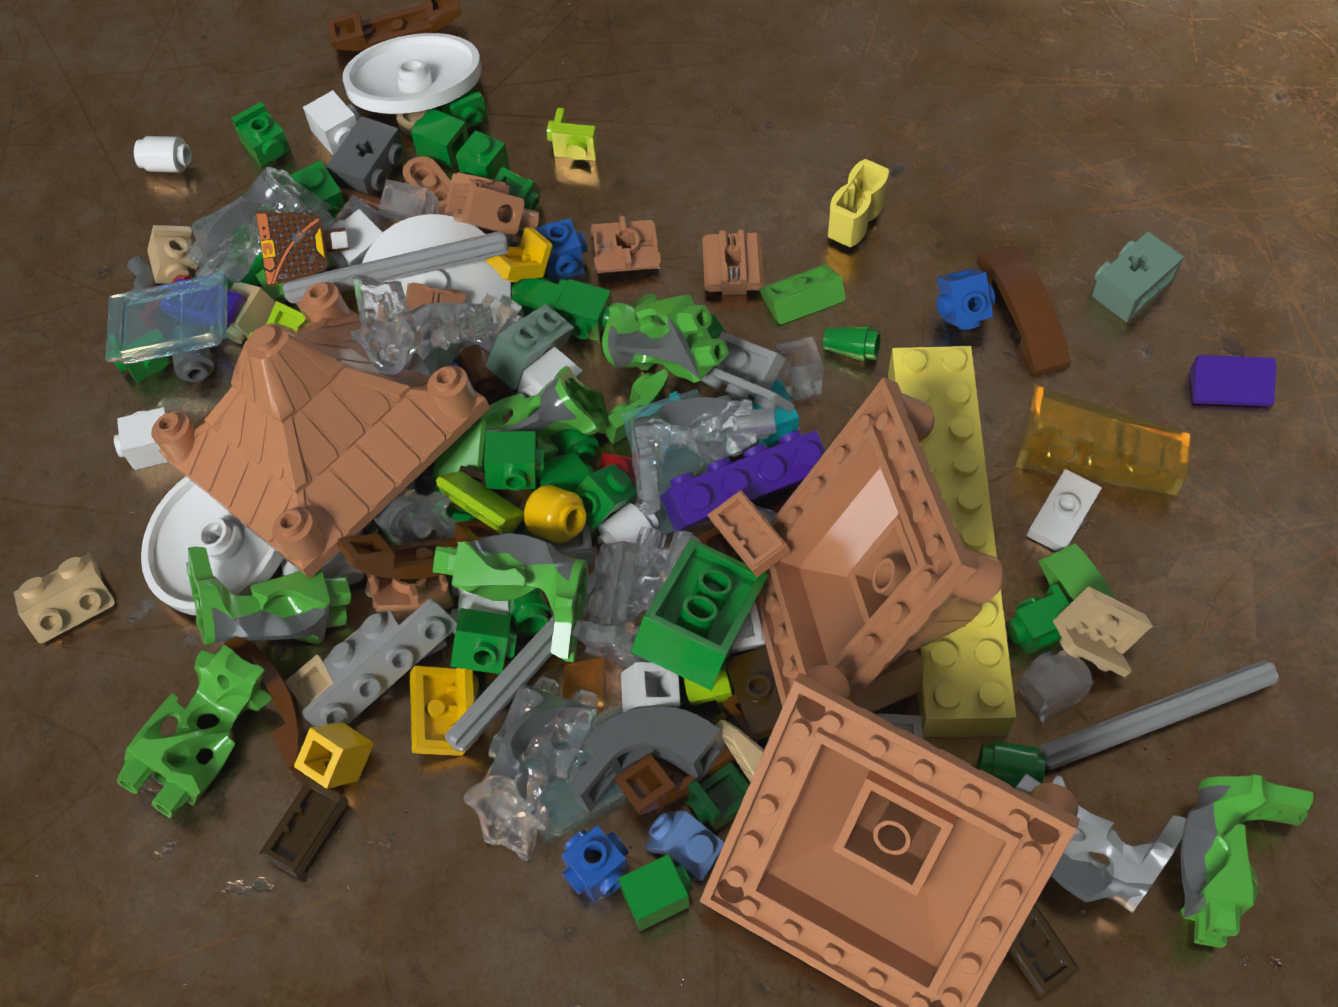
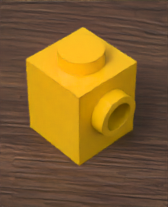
M343 722L311 727L294 767L326 789L356 782L361 776L374 742Z

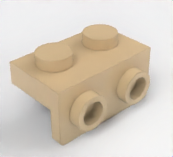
M90 552L82 557L67 559L60 564L57 570L43 577H34L27 580L20 586L19 590L14 592L18 615L38 643H44L115 604L114 598L104 584L99 567Z
M1089 586L1053 620L1062 637L1059 640L1060 644L1069 655L1077 659L1083 657L1093 662L1102 671L1108 672L1111 670L1124 677L1130 674L1132 670L1123 654L1153 627L1146 614Z

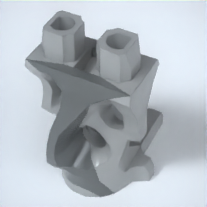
M1026 774L1015 789L1029 795L1034 787L1041 783ZM1057 775L1052 783L1065 787L1062 777ZM1078 805L1077 817L1080 818L1077 830L1051 876L1062 887L1085 902L1108 898L1116 901L1133 913L1182 839L1186 819L1173 815L1167 824L1147 844L1130 846L1122 842L1116 831L1112 829L1114 822L1093 815ZM1089 852L1104 854L1110 863L1094 858Z

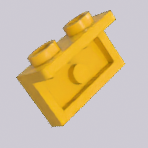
M414 666L411 670L412 753L463 756L466 752L453 749L446 741L445 736L477 698L479 682L478 677L473 675V670Z

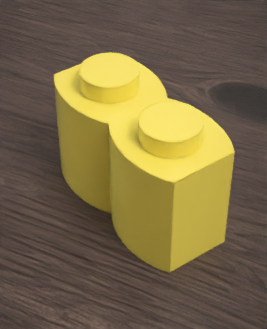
M867 159L860 161L853 167L848 177V184L841 187L831 200L828 225L829 238L848 247H852L862 240L866 234L868 222L877 217L883 209L889 174L888 168Z

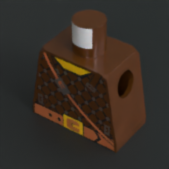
M255 210L267 286H274L328 269L327 252L348 250L345 227L322 230L319 213Z

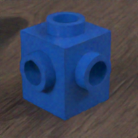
M571 218L550 222L535 228L536 231L552 243V249L545 269L549 281L556 282L585 273L582 254L588 252L586 240L582 231H575Z
M970 268L937 277L940 296L936 298L938 313L941 318H944V321L957 326L958 329L965 330L976 328L981 325V320L993 317L992 305L995 304V295L992 286L987 281L986 272Z
M598 825L589 832L582 830L575 834L565 845L566 851L561 854L566 867L562 874L577 894L580 895L585 891L594 903L605 895L607 897L620 888L618 878L629 873L627 860L624 857L629 853L627 848L615 833L611 831L606 836ZM600 853L602 855V858L597 863H589L597 854Z

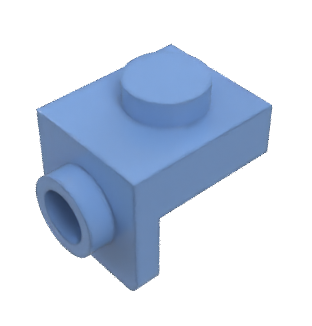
M668 811L660 815L652 824L649 830L651 837L646 843L645 848L651 853L662 854L663 856L669 854L675 866L682 864L690 878L694 881H702L721 852L725 842L687 811Z

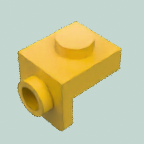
M527 227L524 229L520 246L509 247L506 254L489 257L486 259V262L499 273L502 279L510 282H519L521 279L543 278L552 243L533 227Z

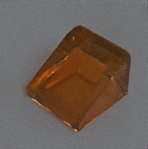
M593 658L566 664L564 667L562 697L590 707L605 708L606 659Z

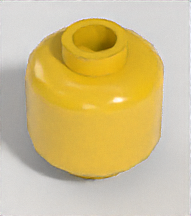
M545 485L536 489L527 500L524 509V522L527 529L534 536L563 544L571 541L582 531L586 522V512L582 499L576 493L555 486Z

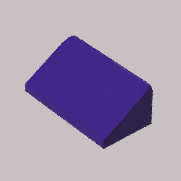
M1198 355L1189 370L1193 403L1249 406L1274 405L1276 383L1275 358Z

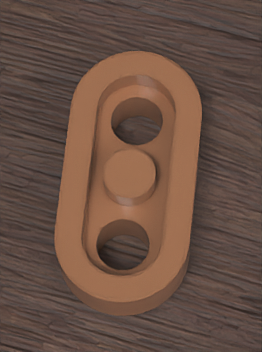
M420 156L409 160L403 168L406 186L427 212L444 215L446 198H448L451 180L439 165L429 157Z

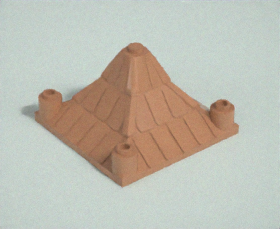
M329 282L313 284L303 294L302 306L311 320L305 327L296 331L284 325L271 323L257 328L245 341L235 365L231 380L232 387L213 408L203 415L201 420L193 424L185 413L173 411L160 416L151 430V436L161 448L159 452L166 461L309 579L340 551L337 546L338 539L355 537L490 409L486 398L474 390L466 372L460 367L446 366L440 368L432 375H423L409 370L402 372L378 370L371 362L392 365L405 358L410 350L350 310L335 284Z
M885 377L877 384L770 522V525L788 545L791 552L764 572L768 574V577L756 600V607L782 708L797 676L800 673L806 675L811 668L817 665H829L844 674L850 687L848 700L853 703L862 693L863 689H866L877 676L905 652L928 645L966 626L980 613L982 604L991 600L1003 585L1004 578L1000 561L996 557L963 545L957 528L953 525V519L946 502L942 499L934 474L930 471V465L923 448L919 445L933 430L934 417L932 407L926 402L903 394L897 382Z
M817 665L811 668L806 675L800 673L793 682L699 902L882 1007H977L1077 830L1080 818L1077 817L1079 809L1076 798L1064 786L1055 783L1040 784L1034 787L1029 795L1023 791H1018L1012 788L1011 785L985 771L972 767L966 761L943 749H938L924 739L903 728L892 725L891 722L864 708L854 705L848 700L850 694L849 682L844 674L835 667Z

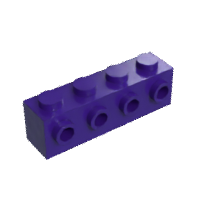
M801 429L780 437V444L767 449L765 443L759 444L744 451L743 455L745 458L731 463L729 457L723 458L708 465V472L694 477L691 471L670 480L671 487L660 498L675 533L677 534L709 521L708 514L740 490L754 503L801 484L825 453L817 431L815 430L803 435Z

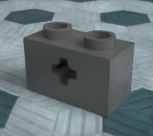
M361 116L326 166L338 186L376 196L378 191L385 187L388 176L394 167L401 163L404 156V146L402 145L398 128Z

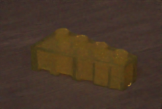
M1034 385L1021 425L1015 467L1062 475L1066 469L1087 480L1177 495L1187 477L1191 434Z

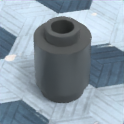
M185 325L176 329L170 341L176 375L180 379L190 382H199L209 377L214 371V363L208 336L201 328L194 325Z

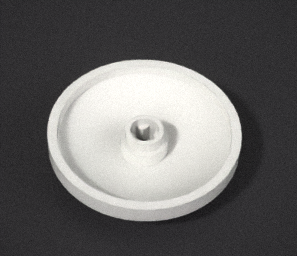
M441 33L412 34L380 42L356 55L344 69L343 83L350 101L360 108L388 114L412 113L444 105L467 93L478 82L482 73V66L477 48L463 38Z
M440 214L414 216L402 220L385 230L370 246L362 263L485 235V233L476 226L454 221L452 216ZM487 258L361 287L358 288V293L365 320L398 341L408 283L415 282L426 284V286L463 291L462 293H466L461 323L465 324L464 330L460 329L459 335H470L490 343L495 338L496 324L501 311L506 305L510 304L511 282L502 279L499 273L486 262ZM430 312V315L426 317L425 325L428 326L427 330H433L436 312ZM459 353L456 355V357L454 358L453 362H458V361H459V359H458Z
M187 477L179 481L164 496L155 509L147 525L141 549L142 571L151 591L169 606L190 615H196L186 568L188 547H205L213 576L227 590L237 596L252 595L251 585L268 581L284 558Z

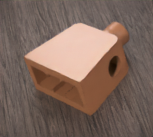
M453 184L447 216L454 217L456 222L476 226L479 229L491 232L502 231L505 235L516 236L518 230L524 231L527 227L537 228L539 221L538 212L524 208L525 202L523 198L472 184ZM498 209H500V217H499V218H498Z

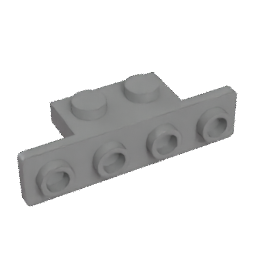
M721 332L719 339L724 340L729 354L719 365L714 366L701 381L718 390L722 384L727 385L726 392L744 401H747L749 395L755 397L753 403L769 412L775 413L779 407L792 413L795 405L770 391L786 358L776 352Z
M433 598L428 599L403 622L400 621L394 611H379L369 616L354 634L346 641L336 645L331 650L329 656L323 660L333 684L303 709L304 718L314 727L343 722L347 725L457 627V622Z

